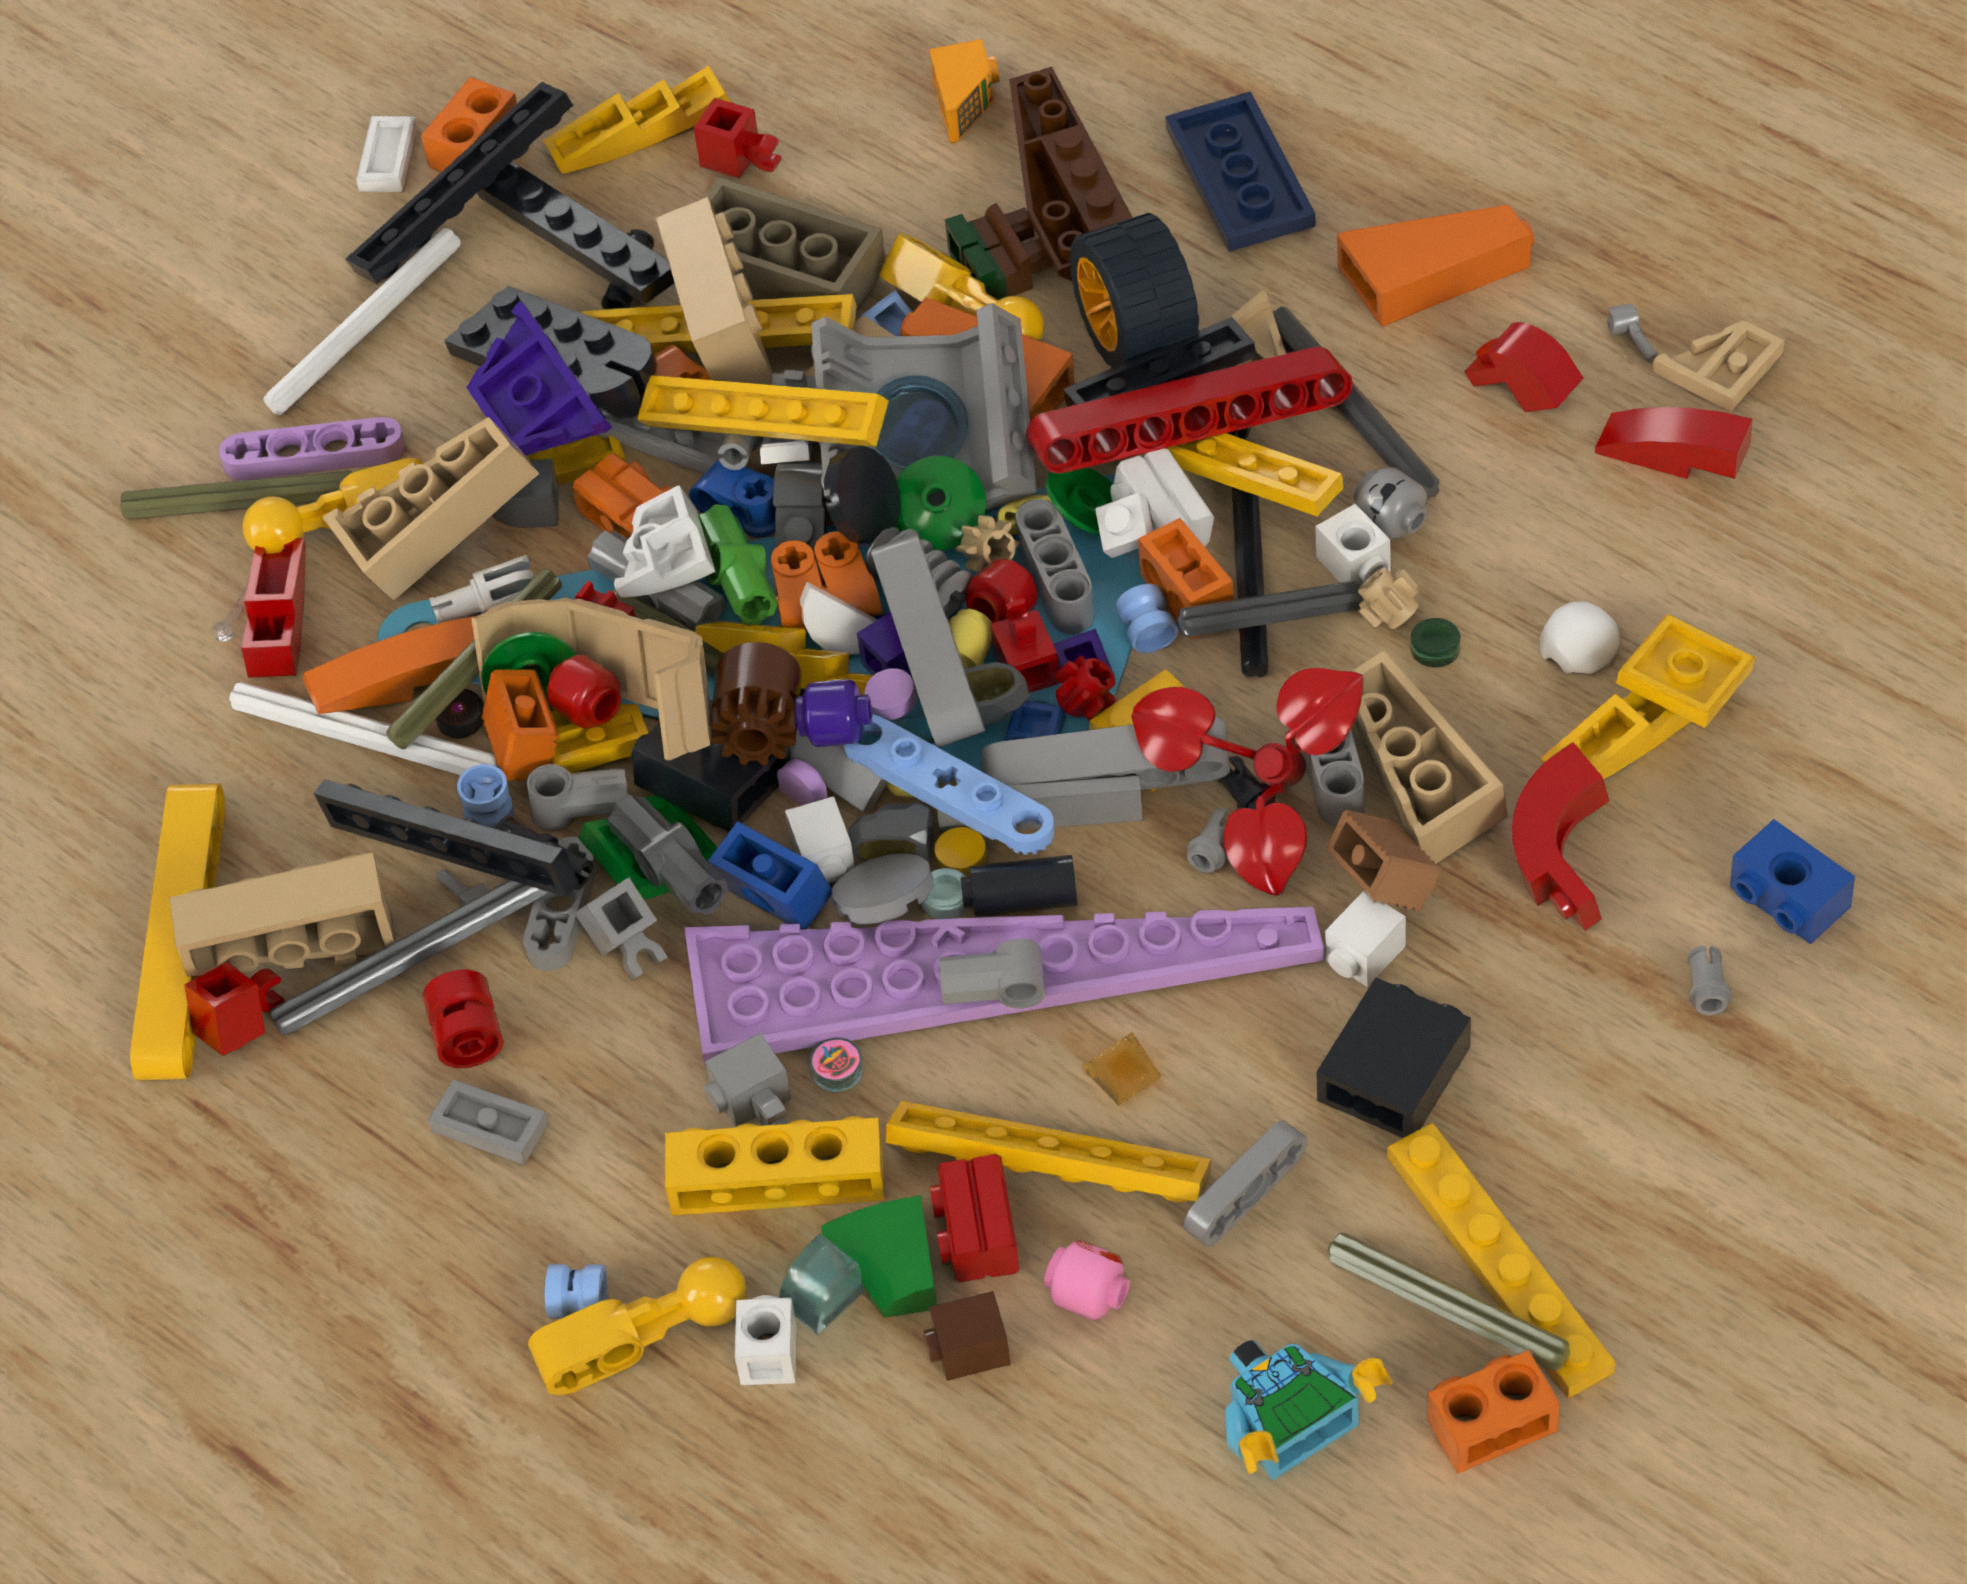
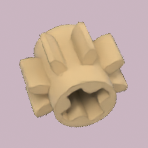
M979 515L978 526L969 527L963 525L961 529L964 535L961 545L956 547V551L962 552L968 559L965 569L979 572L994 560L1005 558L1013 561L1012 558L1014 557L1016 547L1021 544L1020 541L1014 540L1008 533L1012 524L1001 520L995 522L993 517Z
M1382 568L1371 575L1359 588L1358 593L1364 599L1359 603L1361 607L1359 612L1373 628H1376L1384 621L1391 629H1395L1409 619L1417 610L1419 604L1413 597L1418 593L1416 590L1418 585L1403 568L1394 576L1387 568Z

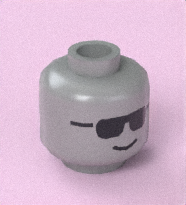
M1384 467L1380 470L1374 469L1369 471L1361 479L1354 492L1356 505L1389 539H1398L1407 533L1413 534L1417 532L1427 518L1428 511L1425 509L1427 493L1425 489L1398 468Z

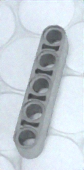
M918 533L871 549L870 551L936 746L939 748L985 731Z
M1215 716V721L1207 734L1228 741L1225 721ZM1133 725L1002 741L989 744L981 750L982 772L1007 786L1137 775L1140 778V790L1214 781L1225 777L1230 772L1229 752L1204 743L1202 755L1192 767L1179 772L1159 769L1152 765L1140 750Z

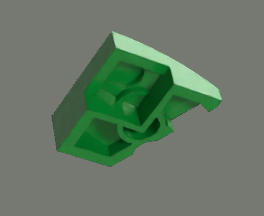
M921 1195L862 1208L821 1226L825 1244L827 1246L832 1245L846 1263L847 1272L857 1284H861L870 1294L871 1302L884 1318L930 1311L929 1307L937 1305Z

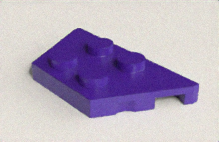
M520 301L511 312L516 317V320L504 340L496 337L487 352L485 363L476 370L466 387L482 412L520 448L525 456L609 431L612 428L610 423L532 312Z

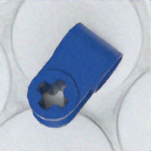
M718 459L689 490L691 502L701 513H705L713 505H727L730 507L732 514L737 516L744 532L749 536L756 538L767 537L776 532V507L773 506L774 479L768 475L761 474L748 467L740 470H730L724 467Z

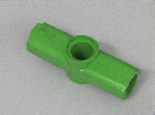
M713 505L708 511L698 515L716 571L706 576L707 581L710 585H722L734 613L740 616L743 624L759 625L767 617L774 616L778 604L776 596L765 576L767 569L765 549L762 544H750L737 516L732 514L729 506Z

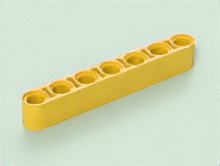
M221 783L169 785L167 788L131 1040L130 1063L135 1081L189 1079L191 1076L196 1035L193 1034L184 984L199 976L186 975L176 947L169 897L187 894L197 889L216 887L225 821V796Z

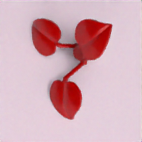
M1325 668L1304 669L1290 676L1281 687L1276 704L1279 720L1285 726L1291 728L1284 737L1286 745L1268 743L1258 751L1208 735L1207 732L1215 721V708L1208 698L1193 689L1185 687L1162 688L1143 697L1133 708L1131 718L1140 750L1145 758L1159 769L1179 772L1192 767L1202 755L1203 743L1254 760L1255 773L1262 781L1270 783L1271 787L1257 798L1256 810L1240 808L1229 816L1225 825L1223 840L1226 855L1237 873L1250 885L1267 894L1274 896L1282 895L1288 880L1300 864L1305 853L1307 829L1302 816L1291 806L1283 803H1272L1267 806L1266 804L1276 794H1282L1284 787L1293 786L1303 778L1306 771V760L1300 752L1301 749L1307 754L1317 756L1333 751L1344 741L1360 709L1364 678L1362 674L1357 672Z

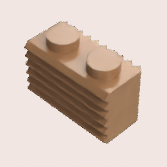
M1346 810L1342 813L1326 846L1328 854L1374 903L1380 901L1382 905L1388 903L1391 907L1396 905L1399 909L1405 907L1407 910L1420 911L1423 909L1430 893L1434 890L1440 874V866L1435 865V861L1430 860V856L1425 855V851L1421 850V846L1416 845V841L1411 840V836L1406 835V831H1403L1401 826L1397 825V821Z

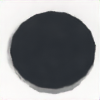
M858 446L837 452L829 462L824 477V490L830 489L831 502L826 503L829 516L837 530L849 541L858 544L873 543L883 530L891 527L896 528L901 511L900 491L896 476L887 460L875 449Z

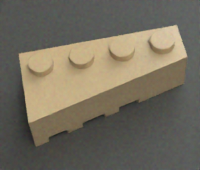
M706 197L656 217L690 337L710 379L771 385L773 373L759 332L763 330L753 304L749 305L748 303L749 300L753 299L748 282L743 272L738 274L737 271L744 268L734 242H727V240L734 238L725 212L716 214L709 198Z
M488 417L436 448V457L424 464L416 465L412 462L398 471L399 479L379 491L375 487L369 488L357 496L359 503L344 512L336 508L322 517L362 572L394 601L533 480L539 472L520 448Z
M1385 651L1380 652L1352 670V672L1362 674L1364 678L1362 701L1355 720L1356 726L1407 835L1411 836V840L1416 841V845L1421 846V850L1425 851V855L1430 856V860L1435 861V864H1437L1508 817L1503 784Z
M373 852L358 856H346L340 860L309 867H296L290 871L264 877L246 878L237 883L210 889H197L187 894L169 897L176 947L187 976L203 975L226 962L230 963L240 972L255 971L259 963L272 962L283 966V969L303 968L304 960L329 957H334L335 965L355 964L356 955H370L396 942L391 910Z

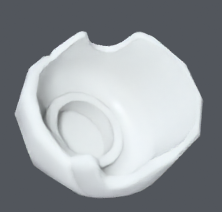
M1587 601L1569 602L1556 609L1540 635V648L1543 659L1552 658L1560 665L1565 674L1572 672L1592 674L1609 666L1620 646V633L1617 623L1602 608Z

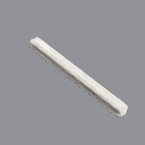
M449 228L440 230L267 392L263 399L265 405L276 415H282L460 247L461 241L459 237Z
M238 682L235 684L233 691L230 692L229 700L234 710L458 775H462L465 770L475 765L489 764L499 768V765L496 764L497 759L494 758L492 753L422 733L406 749H400L386 735V731L391 724L346 711L318 715L311 701L249 683Z

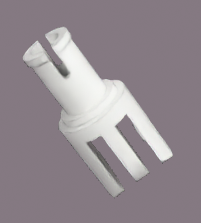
M523 555L473 573V579L469 580L471 585L435 598H429L437 622L442 623L466 618L480 612L483 614L492 607L505 602H511L535 577L534 572L528 570L531 565L528 555Z

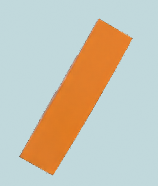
M476 616L445 621L401 633L346 653L303 674V682L318 715L412 701L414 687L431 685L474 640L471 618Z

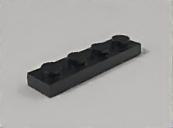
M1230 317L1199 330L1198 335L1165 347L1162 346L1064 388L1065 403L1069 407L1233 367L1256 357L1255 343L1235 319Z

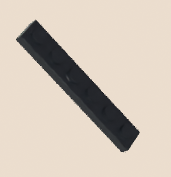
M544 82L538 84L345 259L353 271L376 284L392 275L397 270L401 261L415 249L424 246L430 240L433 232L448 219L457 216L463 210L465 203L481 189L490 186L496 180L497 174L513 160L522 157L539 136L546 130L555 127L561 121L562 116L574 106L567 94Z
M513 161L497 174L496 180L490 186L481 189L477 193L479 198L644 305L675 283L667 259Z
M324 779L313 793L331 827L564 897H568L579 883L569 863L567 853L553 842H538L522 837L512 830H497L481 825L471 818H456L443 814L433 807L426 806L422 808L402 802L392 795L381 796L364 791L354 784L344 785Z

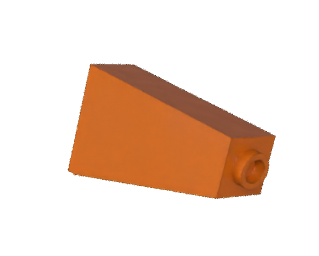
M1509 205L1349 230L1337 234V267L1380 326L1383 327L1529 268L1531 246L1534 245V234L1529 223L1524 219L1520 220Z
M925 297L914 312L908 313L904 318L900 329V336L954 335L978 326V319L974 315ZM1022 334L1031 421L1037 415L1058 409L1065 399L1063 389L1075 384L1073 354Z

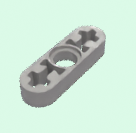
M578 837L563 838L558 841V845L593 862L591 874L583 870L580 872L589 880L580 890L573 889L569 897L574 899V903L564 911H552L547 908L548 903L553 898L561 895L549 892L535 900L524 933L523 943L528 961L533 967L542 971L557 970L566 965L571 959L581 927L575 912L587 905L597 873L596 859ZM549 927L553 928L556 943H551L548 950H541L540 947L546 946L550 937Z
M1284 1120L1275 1123L1193 1204L1185 1218L1184 1230L1206 1246L1216 1244L1296 1165L1305 1151L1307 1137Z

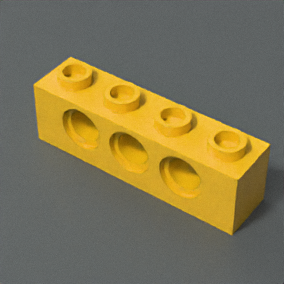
M850 1116L842 1120L821 1122L796 1120L788 1124L765 1126L742 1124L735 1128L709 1130L688 1128L682 1132L665 1133V1190L671 1215L885 1201L884 1153L879 1117L863 1118L860 1116ZM835 1156L831 1160H821L824 1157ZM774 1160H783L777 1164H767ZM720 1164H729L722 1168H714Z

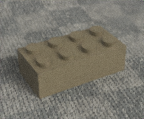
M721 177L717 178L704 196V198H709L716 214L724 211L734 235V238L727 240V242H734L744 267L737 271L738 274L743 272L753 296L752 300L853 294L857 304V312L880 278L878 274L886 260L881 228Z

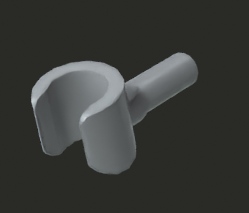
M1632 304L1610 307L1608 309L1610 317L1607 318V325L1611 335L1628 332L1630 339L1633 340L1648 362L1654 361L1657 353L1639 327V316L1636 307Z
M441 870L437 874L438 881L454 894L459 900L460 906L488 892L484 883L467 890L466 886L462 885L448 871Z

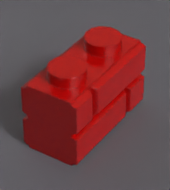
M993 1154L974 1157L971 1161L962 1159L940 1163L937 1166L940 1184L929 1187L934 1218L945 1217L947 1230L937 1231L941 1263H953L955 1280L958 1282L984 1279L986 1275L998 1277L1016 1274L1020 1270L1001 1156Z

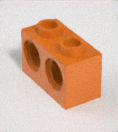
M469 77L421 135L428 167L441 172L517 104L515 93Z
M1181 518L1138 538L1141 578L1146 584H1154L1161 588L1166 599V608L1177 622L1182 608L1234 600L1232 579ZM1201 635L1191 636L1190 638L1194 640Z
M1529 1350L1513 1357L1510 1355L1500 1356L1489 1362L1484 1369L1463 1378L1459 1376L1447 1378L1440 1382L1434 1390L1428 1392L1427 1420L1457 1474L1558 1432L1560 1403ZM1511 1393H1519L1527 1398L1511 1400L1505 1396ZM1462 1414H1468L1474 1416L1476 1419L1469 1422H1463L1455 1419L1454 1417Z

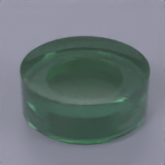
M1429 618L1423 620L1411 632V654L1417 662L1424 666L1432 668L1447 666L1459 656L1460 632L1452 622L1445 619Z

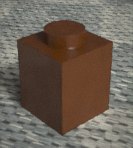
M994 1291L929 1307L932 1329L923 1331L931 1363L941 1361L946 1381L1011 1365L1007 1335Z

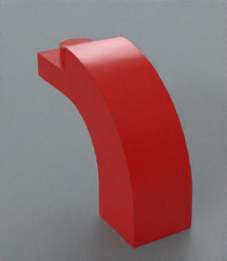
M1572 742L1545 761L1528 780L1520 794L1514 811L1512 841L1526 888L1537 906L1550 899L1556 910L1565 920L1573 916L1583 930L1586 931L1602 920L1595 896L1565 861L1563 849L1567 837L1573 828L1610 800L1602 775L1575 743Z

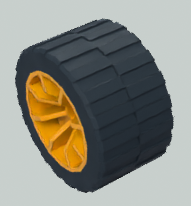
M1145 213L1075 237L1070 248V272L1075 297L1086 330L1096 350L1111 368L1162 346L1165 347L1198 335V304L1192 278L1176 239L1159 217L1151 213Z

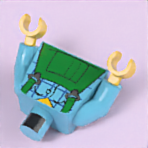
M1255 1340L1246 1341L1238 1346L1230 1356L1231 1364L1240 1375L1230 1384L1231 1402L1224 1412L1227 1447L1244 1461L1249 1474L1257 1471L1255 1463L1260 1461L1268 1476L1274 1480L1359 1425V1405L1356 1394H1361L1367 1403H1371L1377 1398L1374 1387L1383 1384L1391 1386L1393 1381L1383 1361L1379 1358H1368L1357 1365L1347 1364L1315 1352L1308 1354L1297 1344H1288L1269 1357Z

